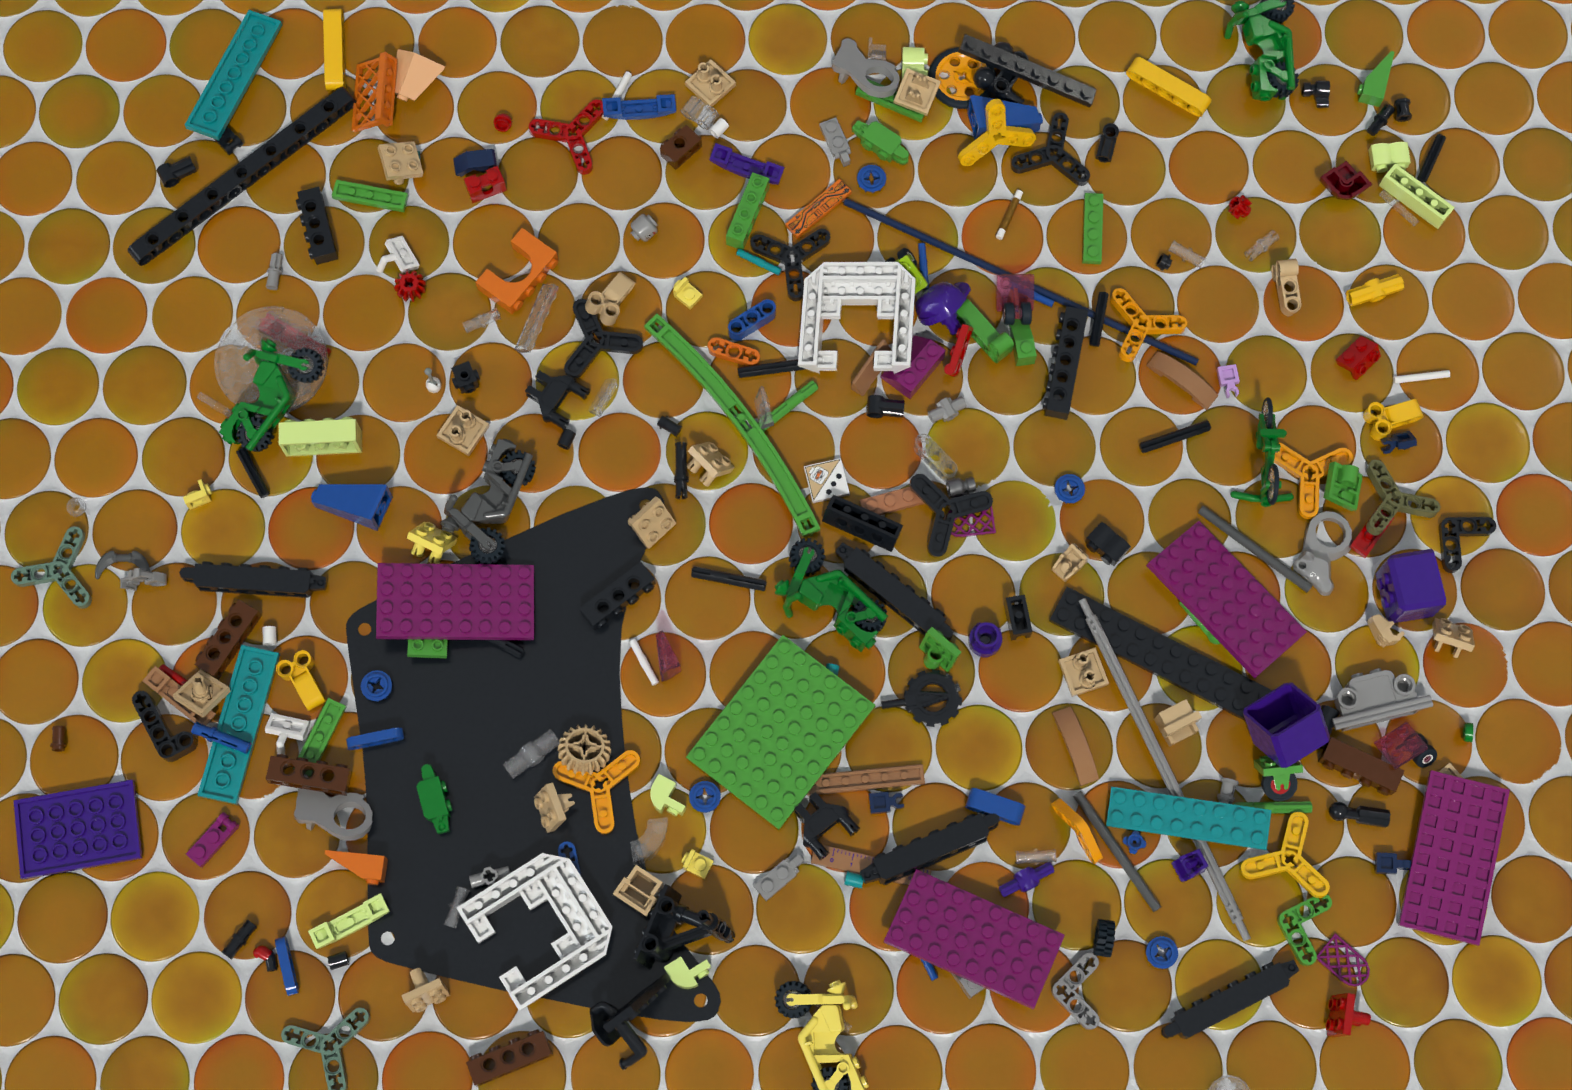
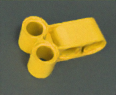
M1417 399L1385 408L1381 403L1373 402L1363 413L1364 420L1369 424H1373L1370 435L1376 441L1386 438L1393 428L1416 422L1424 417ZM1371 410L1375 411L1377 413V416L1373 415L1371 413ZM1378 427L1382 428L1384 433L1380 432Z
M301 650L295 653L293 662L281 660L276 666V672L282 679L292 681L305 707L310 711L326 702L310 672L314 666V659L307 651ZM308 657V662L300 665L301 658ZM284 667H291L288 674H282Z

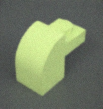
M660 774L657 775L650 791L654 808L662 814L666 807L668 808L666 811L670 814L683 816L686 806L671 798L677 787L676 783Z
M680 956L664 966V969L676 986L683 989H693L698 987L695 978L702 979L710 973L708 970L711 969V965L706 959L689 970Z

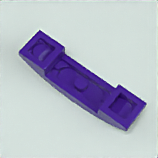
M715 143L709 159L714 164L750 179L753 172L770 178V184H779L785 167L768 161L766 164L732 152L733 149Z

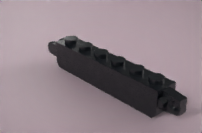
M842 543L836 549L835 553L844 562V572L925 636L927 631L933 627L935 630H939L948 641L952 640L954 632L946 624L945 614L937 608L936 610L932 608L926 598L917 596L911 586L902 584L896 574L887 572L881 562L872 560L866 550H860L857 547L853 549L845 543Z
M203 561L202 564L195 563V568L183 567L179 572L180 577L185 582L194 583L200 591L308 598L312 595V591L326 590L327 587L326 577L314 575L307 568L290 570L289 567L285 566L274 569L267 565H260L259 567H252L249 564L233 566L230 563L213 565L212 562Z
M981 813L978 815L971 814L965 817L964 821L959 823L952 822L941 831L939 829L933 830L927 837L922 839L917 837L906 846L899 845L893 848L892 852L887 854L883 852L876 855L872 860V864L861 870L860 875L865 884L879 880L880 884L888 885L915 873L916 869L920 871L985 843L989 832L999 825V816L996 813H991V815L989 814L982 817Z
M1294 960L1282 964L1279 962L1275 965L1273 962L1262 966V972L1256 974L1253 971L1244 976L1246 980L1240 983L1238 980L1229 983L1227 990L1221 992L1218 989L1210 993V999L1203 1001L1200 998L1191 1003L1192 1008L1186 1010L1183 1007L1173 1012L1175 1017L1171 1018L1172 1023L1162 1028L1161 1034L1167 1039L1177 1034L1181 1038L1187 1039L1287 987L1290 981L1289 978L1296 974L1299 968Z

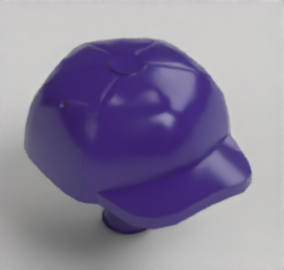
M940 282L926 289L915 303V310L920 323L930 326L940 322L942 325H946L951 335H955L958 328L962 326L956 318V311L966 301V297L971 291L969 284L959 282L953 285L948 282Z

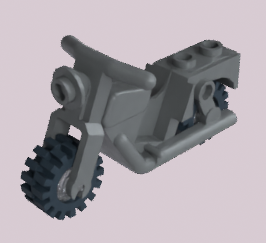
M498 439L497 444H492L489 454L492 455L490 461L486 460L482 471L485 474L483 479L491 486L490 490L480 495L476 492L472 493L462 507L461 512L453 508L458 497L451 495L444 508V514L448 517L440 522L443 526L442 529L447 532L453 533L458 531L459 528L462 530V533L470 540L469 551H471V556L475 558L476 562L480 561V564L496 563L504 552L505 540L501 537L502 534L500 532L497 533L496 529L490 530L487 527L484 530V528L479 529L476 525L502 524L507 522L521 486L527 485L532 480L536 469L535 461H532L533 455L525 451L521 453V450L515 452L516 445L507 439Z

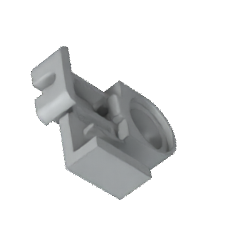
M135 568L128 571L127 577L120 579V588L137 591V585H140V582L151 586L167 585V574Z

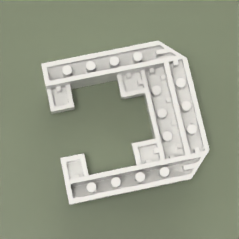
M899 262L822 263L804 279L798 366L819 374L820 371H837L838 351H821L824 319H841L842 305H878L877 318L894 319L892 351H875L874 371H893L895 374L911 367L916 279Z
M541 853L456 908L478 943L496 933L487 916L520 895L530 911L548 900L568 933L551 943L561 959L560 961L527 982L517 966L499 977L519 1011L607 954L613 927L569 858Z

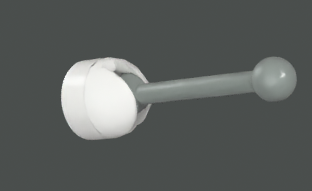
M426 368L424 372L429 377L426 381V388L431 393H437L441 389V382L438 378L432 377L431 368Z

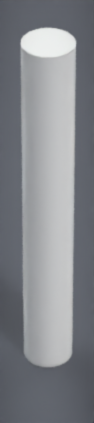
M625 72L612 98L621 97L632 76L630 72ZM602 115V118L604 120L609 119L608 117H604V115Z
M1450 370L1393 376V383L1450 377Z

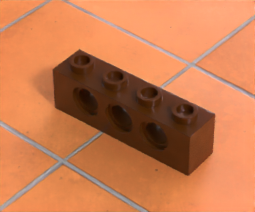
M241 600L232 604L228 616L219 623L217 632L208 639L207 647L197 655L194 665L219 680L241 645H243L262 617L259 611ZM242 619V623L239 626H234L236 620ZM231 635L230 641L223 643V638ZM219 651V657L212 659L213 653Z
M277 754V756L270 757L266 780L269 784L347 796L351 770L344 764L332 766L328 765L325 761L317 760L316 763L308 762L306 758L297 757L295 760L288 759L286 755ZM288 767L295 768L294 772L290 775L284 773ZM313 770L314 775L312 777H304L306 771ZM328 773L334 774V778L331 781H325L324 776Z
M539 1029L529 1032L527 1034L528 1037L520 1040V1037L508 1041L509 1045L501 1048V1045L490 1048V1053L485 1055L478 1053L471 1056L470 1061L466 1062L474 1086L478 1087L553 1056L545 1032H539ZM531 1043L534 1047L533 1052L529 1055L524 1054L523 1047ZM512 1051L514 1053L513 1061L505 1062V1053ZM489 1059L495 1061V1067L492 1070H486L485 1063Z

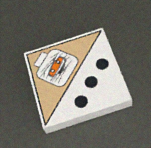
M841 458L804 466L812 503L831 500L833 494L838 497L850 495Z

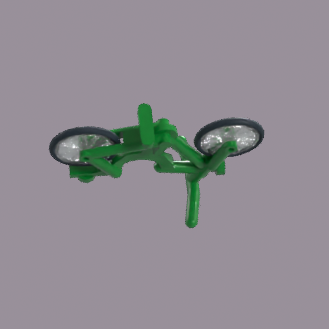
M1269 397L1265 398L1255 435L1257 439L1256 448L1265 452V464L1261 468L1262 488L1260 489V495L1232 491L1230 493L1232 498L1250 502H1261L1263 507H1269L1276 502L1291 501L1294 498L1292 493L1278 495L1282 482L1279 481V470L1277 465L1274 464L1275 453L1280 452L1281 448L1278 438L1286 437L1287 431L1276 428L1272 400Z

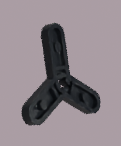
M578 299L573 304L574 315L585 339L564 366L566 375H572L576 379L582 376L601 351L637 354L643 348V340L639 335L603 331L596 315L589 314L586 311V299ZM592 333H594L595 336H596L598 339H600V340H599V342H600L599 344H596L595 342H593L594 339H593V334H592Z
M916 474L910 480L911 490L935 513L927 545L928 553L933 557H940L946 553L955 518L985 511L993 503L991 494L986 491L949 499L924 474ZM949 506V510L952 512L948 513L946 519L943 520L944 511H942V508Z

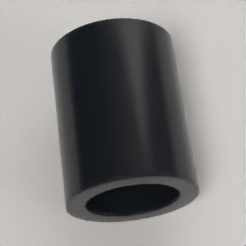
M564 429L557 445L569 450L576 433L569 429Z
M346 951L327 957L331 970L349 965Z

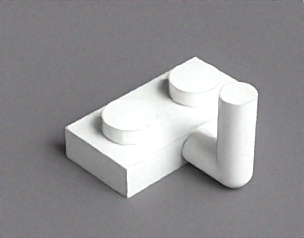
M403 236L386 240L385 246L390 254L381 257L376 268L377 272L382 273L387 262L395 261L401 273H405L406 270L410 272L419 268L420 265Z
M271 713L265 726V733L279 736L276 742L277 754L285 755L284 744L286 739L292 738L304 741L310 724L307 720Z

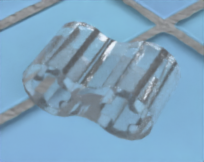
M691 96L681 109V113L687 119L694 121L705 130H709L719 117V113L713 107L706 105L695 96Z

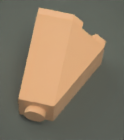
M398 49L396 56V98L406 102L408 99L415 101L444 70L445 66L415 52Z

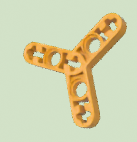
M1122 288L1115 289L1111 295L1110 301L1131 326L1119 351V357L1125 362H1131L1135 359L1147 334H1181L1186 329L1187 320L1181 315H1146L1128 292ZM1126 309H1133L1135 314L1127 313ZM1162 322L1165 327L1159 328L1155 323ZM1135 335L1140 339V341L1134 342L1131 340L1130 336ZM1129 346H1130V347L1132 348V350H1131L1130 354L1128 355V354H1126V352H1127V350H1128V348H1129Z

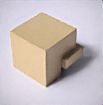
M1187 699L1159 712L1154 721L1170 747L1196 734L1199 729L1195 723L1202 716L1199 711L1193 712Z
M635 865L627 879L625 877L622 879L613 895L647 917L658 901V894L664 885L662 881Z

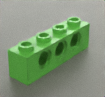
M752 172L726 234V245L744 250L770 188V178Z

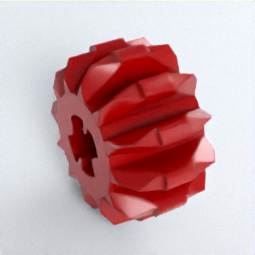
M406 270L405 275L399 273L400 279H395L396 285L394 286L397 296L399 298L403 297L404 301L411 298V301L414 302L415 297L421 299L420 293H425L426 291L424 288L426 282L423 280V276L421 274L417 275L415 270L411 274L408 270Z

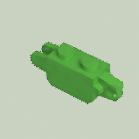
M858 120L853 125L852 132L861 139L860 144H862L863 148L873 151L881 160H886L889 163L892 160L901 165L908 163L909 153L901 146L902 141L899 135L877 121L871 122L868 125Z

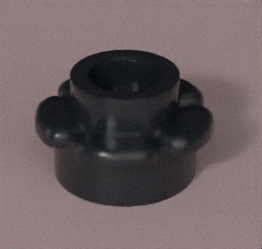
M1162 253L1156 266L1161 271L1167 270L1172 263L1171 255Z

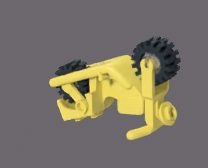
M840 980L829 984L830 988L827 989V992L832 994H811V990L807 988V985L799 981H788L780 986L774 997L778 1012L789 1018L804 1016L809 1012L812 1004H825L817 1010L798 1035V1042L813 1074V1082L811 1083L813 1090H850V1081L851 1090H867L869 1087L866 1077H861L858 1070L861 1066L857 1057H853L852 1054L840 1053L835 1048L837 1036L845 1029L841 1007L837 1004H843L845 1010L858 1007L855 996L843 995L846 983H841ZM841 1062L837 1067L823 1068L821 1063Z

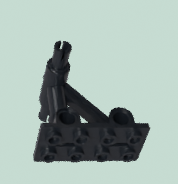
M665 884L658 894L656 906L650 913L648 925L643 929L640 944L634 950L633 959L645 968L651 969L655 960L660 962L668 961L672 956V949L711 935L720 941L732 943L734 939L731 937L735 938V933L731 931L730 926L714 913H708L706 910L695 912L690 910L688 906L679 904L682 895L671 886ZM687 923L696 927L672 936L677 924Z

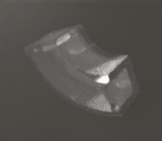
M668 817L649 819L645 833L639 839L630 842L633 866L650 860L659 852L666 839Z

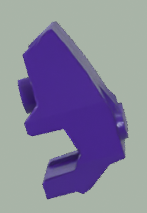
M1200 849L1182 855L1171 863L1181 882L1202 874L1208 867Z

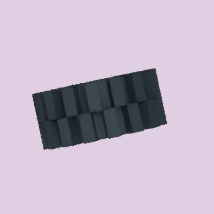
M1098 919L1094 934L1093 953L1096 956L1111 957L1115 940V921Z

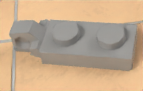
M837 118L819 123L820 130L832 156L835 159L840 158L843 167L850 165V157L848 155L851 154L850 147Z
M798 854L792 860L789 858L783 860L754 884L753 887L765 901H768L797 876L796 874L800 872L797 867L804 862V859Z

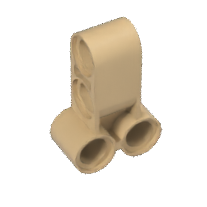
M1296 258L1276 261V265H1272L1271 268L1273 281H1276L1280 310L1286 316L1294 315L1301 308L1297 280L1299 265ZM1285 284L1290 285L1291 292L1285 290ZM1288 302L1294 305V310L1288 308Z
M619 272L602 293L593 291L589 294L585 303L586 311L592 315L599 313L600 320L604 325L611 326L615 324L620 313L619 305L633 289L636 282L622 272Z

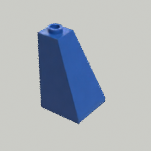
M971 95L969 98L967 114L975 140L986 132L985 108L987 103L993 100L992 98ZM1002 100L1006 111V126L1030 128L1034 132L1040 130L1043 118L1041 113H1038L1037 107Z
M319 484L318 488L311 495V502L314 507L378 531L393 499L388 486L384 484Z

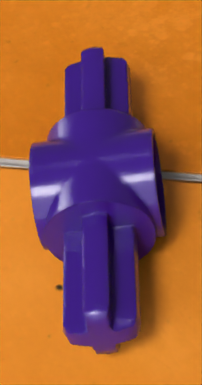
M1047 862L1035 869L1030 866L1014 874L1013 880L999 886V891L1003 897L1018 890L1023 893L1038 886L1040 879L1054 873V867L1050 862Z

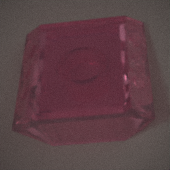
M662 630L656 634L660 676L663 682L681 672V666Z

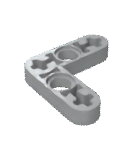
M1093 953L1083 955L1053 985L1051 990L1053 997L1087 1030L1096 1028L1099 1025L1100 1019L1098 1014L1075 990L1099 965V960ZM1085 958L1088 960L1092 958L1094 960L1092 962L1094 967L1088 966L1084 970L1087 972L1085 975L1083 970L1077 967V965L1079 964L1082 967L1086 963ZM1072 971L1080 973L1081 979L1079 982L1071 981L1070 973ZM1057 986L1060 988L1064 986L1066 988L1064 992L1067 996L1070 993L1073 994L1066 1003L1063 1001L1066 999L1063 994L1057 995ZM1072 1000H1078L1081 1003L1079 1011H1073L1070 1008ZM1085 1008L1088 1010L1085 1014L1088 1017L1093 1016L1095 1018L1093 1020L1094 1025H1087L1085 1023L1087 1019L1083 1015L1081 1018L1078 1017Z

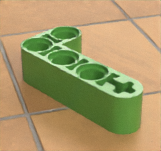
M966 299L956 311V318L961 325L965 324L974 328L971 337L995 363L1000 362L1012 352L1014 347L1012 338L1006 332L999 334L973 303Z

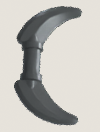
M112 550L103 555L98 561L95 569V578L99 579L102 572L113 563L129 562L135 564L141 570L149 572L150 567L146 558L137 551H132L129 554H118Z

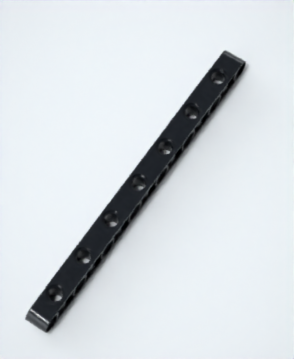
M345 87L337 89L132 243L127 250L138 265H146L349 112L357 101ZM158 240L156 244H152L153 241Z

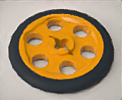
M955 47L942 52L934 59L928 76L941 81L935 97L943 104L957 109H968L970 96L965 94L966 90L971 89L974 91V95L989 98L987 90H981L974 84L973 75L975 71L980 67L991 68L994 72L995 70L992 66L958 53L959 47ZM955 59L958 60L960 64L958 66H952L950 64V61ZM974 61L978 66L970 68L968 63ZM945 72L949 75V78L941 79L939 75ZM965 75V79L959 80V76ZM953 87L957 92L949 94L947 89Z

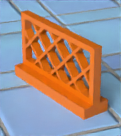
M387 52L380 53L379 58L357 64L354 99L357 102L353 104L351 129L354 132L382 124L386 127L393 125L397 59ZM379 65V70L375 72L374 70ZM368 68V70H367V72L365 73V75L362 76V74H363V69ZM373 73V74H374V77L372 78V80H371L370 82H368L367 80L369 79V77H370L371 74ZM366 83L367 86H366V88L364 89V91L361 93V88H362L363 85ZM372 89V90H373V93H372L371 96L367 99L366 96L368 95V93H369L370 90ZM363 100H365V101H366L365 104H364L363 107L360 109V104L362 103ZM369 106H371L372 109L366 116L364 113L367 111ZM375 114V120L371 121V118ZM363 116L365 119L358 125L359 120Z

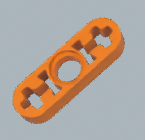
M718 337L712 338L708 342V351L712 356L743 366L760 363V354L756 349ZM716 343L719 344L720 348H717V350H713V346H715ZM732 348L738 349V356H730L729 350ZM742 351L745 352V356H743V359H741ZM755 355V359L750 362L748 357Z

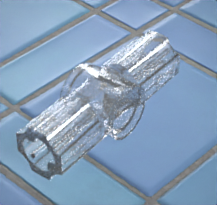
M550 729L534 742L530 741L519 750V753L505 762L503 766L514 779L527 768L540 763L547 753L559 745V740Z

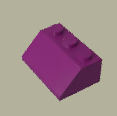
M915 335L912 338L911 367L895 374L893 371H884L880 378L911 399L944 359L946 350L931 339Z

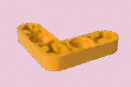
M1061 798L1052 802L1051 806L1055 813L1075 831L1089 860L1093 864L1102 860L1103 856L1084 819Z

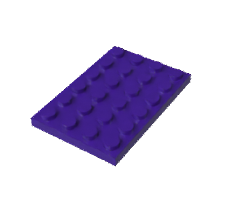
M134 780L13 800L20 878L23 880L143 858Z

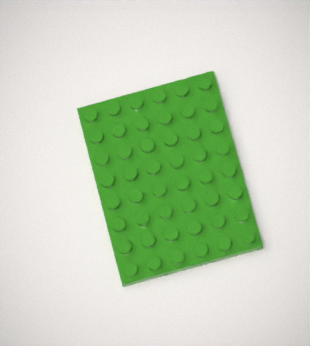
M782 635L686 758L780 830L795 811L794 808L802 802L876 705Z

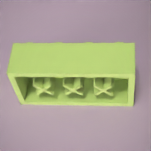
M343 417L340 420L324 418L320 421L305 419L300 422L285 420L279 423V446L286 457L362 453V430L356 419L352 417Z

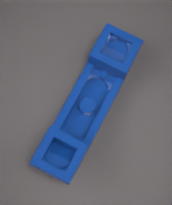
M675 94L657 95L656 99L621 101L620 97L602 98L603 115L608 118L639 120L676 113Z

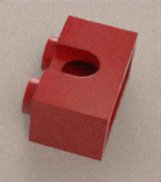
M498 166L486 170L487 174L476 177V174L464 178V183L472 203L507 191ZM485 186H492L490 190L482 191Z

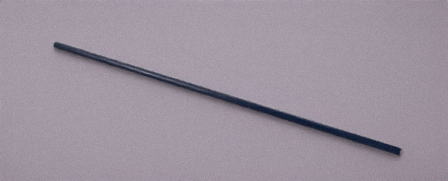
M846 198L843 205L1002 278L1029 288L1059 304L1088 310V317L1094 319L1095 311L850 199ZM1105 316L1103 324L1128 334L1130 327ZM1146 335L1143 341L1195 366L1198 363V358Z

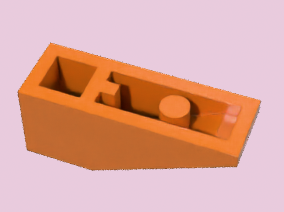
M325 850V855L367 881L366 884L378 885L379 882L385 883L388 858L385 856Z

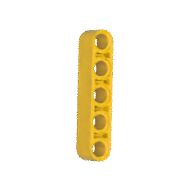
M342 8L323 10L324 75L326 90L331 91L341 87L346 88L344 14Z
M1136 57L1126 71V75L1131 80L1194 116L1202 117L1211 103V98L1207 94L1141 57Z

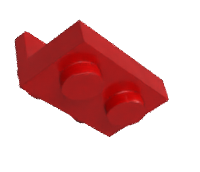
M1360 336L1336 359L1337 365L1349 370L1352 373L1353 379L1357 380L1381 357L1379 346L1377 343Z

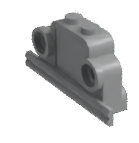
M1381 668L1370 671V674L1367 675L1357 673L1351 676L1352 679L1335 697V707L1340 714L1339 717L1333 718L1332 722L1335 730L1341 729L1343 732L1416 714L1421 709L1433 707V702L1430 695L1417 697L1415 691L1416 684L1410 675L1401 674L1395 678L1391 671H1382Z

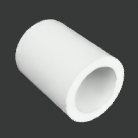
M719 118L709 129V132L718 139L728 129L729 125L724 119Z
M263 627V646L277 645L276 627Z

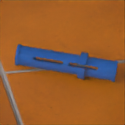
M197 721L191 730L192 734L204 737L209 742L214 741L245 754L249 752L252 745L251 742L219 731L217 727L213 726L211 728Z

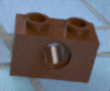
M685 125L683 128L677 129L672 138L665 140L661 144V157L676 170L702 147V139ZM679 144L683 145L682 148H677L676 146Z

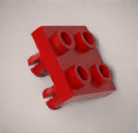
M1343 993L1331 996L1328 1003V1009L1330 1010L1329 1018L1326 1021L1327 1036H1350L1352 1025L1359 1027L1361 1024H1370L1371 1015L1369 1013L1354 1010L1356 994Z

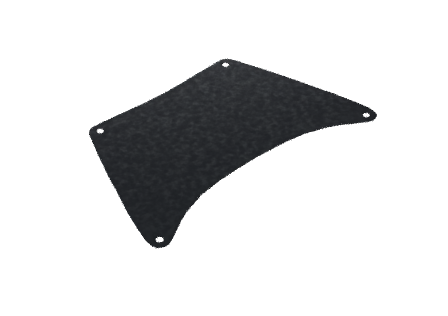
M649 487L632 489L603 498L564 513L505 540V549L502 557L496 563L492 562L491 564L534 565V640H510L524 648V653L520 658L486 640H447V658L407 657L408 639H376L377 600L357 610L346 623L347 644L360 735L391 728H403L404 733L403 740L362 748L366 801L373 812V823L367 838V854L381 855L388 858L385 883L379 882L378 885L368 884V900L381 893L390 911L368 925L370 950L377 958L411 969L421 968L423 972L503 991L507 990L499 977L517 966L525 981H529L561 960L551 943L568 933L549 901L546 900L530 911L522 896H518L487 916L496 933L481 943L476 941L456 908L489 887L488 885L472 888L469 879L470 875L482 873L486 867L498 869L509 866L511 873L541 853L559 856V845L568 841L573 843L576 848L582 879L613 928L606 956L541 998L588 1008L602 1001L615 1006L619 1010L639 992L666 973L664 966L680 956L689 970L699 964L685 945L672 949V956L668 961L660 962L655 960L651 969L645 968L633 959L634 950L642 939L643 929L650 920V913L646 917L613 895L624 877L627 879L635 865L647 871L636 832L628 776L610 789L615 827L610 833L601 834L596 830L590 792L557 780L552 771L553 766L562 760L558 757L560 738H563L564 732L569 733L570 727L576 730L577 725L584 728V725L587 724L590 729L594 725L595 731L601 729L602 735H607V740H610L611 754L609 755V761L606 762V766L625 752L620 691L621 631L626 607L622 614L617 617L613 616L608 620L609 622L605 627L597 628L596 630L584 618L579 608L640 562L647 547L644 546L635 531L628 524V519L641 510L639 504L642 500L647 499L651 501L656 496L664 504L662 496L656 489ZM496 545L492 546V551L496 550ZM469 555L452 564H480L481 562H476L475 558ZM622 594L614 596L616 601H621L624 598ZM603 605L598 611L604 613L608 611L609 607ZM363 623L369 624L371 626L370 634L367 636L360 635L358 633L359 625ZM375 670L388 674L393 684L391 693L386 699L379 702L370 701L361 691L362 679L366 674ZM380 681L377 684L370 683L374 687V691L383 689L380 686ZM584 745V747H583V754H584V755H585V745ZM425 764H430L436 776H439L441 781L445 780L448 792H445L446 800L450 799L453 809L450 811V831L438 835L433 822L428 821L423 814L416 786L419 781L423 780L421 768ZM606 778L602 782H599L597 780L595 782L596 786L594 788H600L602 790L603 783L605 781H608V779ZM553 782L557 794H572L568 801H574L575 804L565 812L566 820L554 832L547 833L546 828L541 824L540 812L535 807L534 796L546 784ZM565 846V850L562 853H565L566 857L570 859L569 853L573 849ZM489 873L486 879H488L489 881H493L492 877L495 876H493L492 873ZM385 932H391L395 937L394 942L389 946L381 942V936ZM708 975L702 979L695 978L698 987L693 989L680 988L670 980L665 984L667 988L655 1000L649 1003L638 1016L681 1022L709 1020L719 1010L721 1003L720 993ZM700 993L706 995L708 999L707 1005L702 1008L694 1004L695 996Z

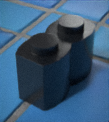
M1103 522L1085 540L1086 546L1090 551L1099 553L1104 563L1113 566L1122 559L1131 547Z

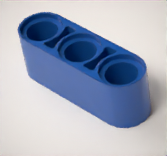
M769 299L763 300L732 319L728 324L729 337L734 341H740L771 322L776 316L775 303ZM769 308L772 311L770 313H765L763 310ZM750 318H755L757 321L751 323L747 320ZM733 328H740L741 331H740V332H733L732 329H733Z
M971 788L965 808L983 815L996 813L1000 821L1017 826L1021 823L1026 807L1019 802L977 788Z

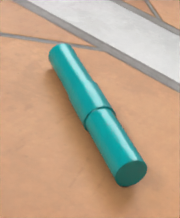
M740 248L738 249L737 256L778 276L781 274V268Z

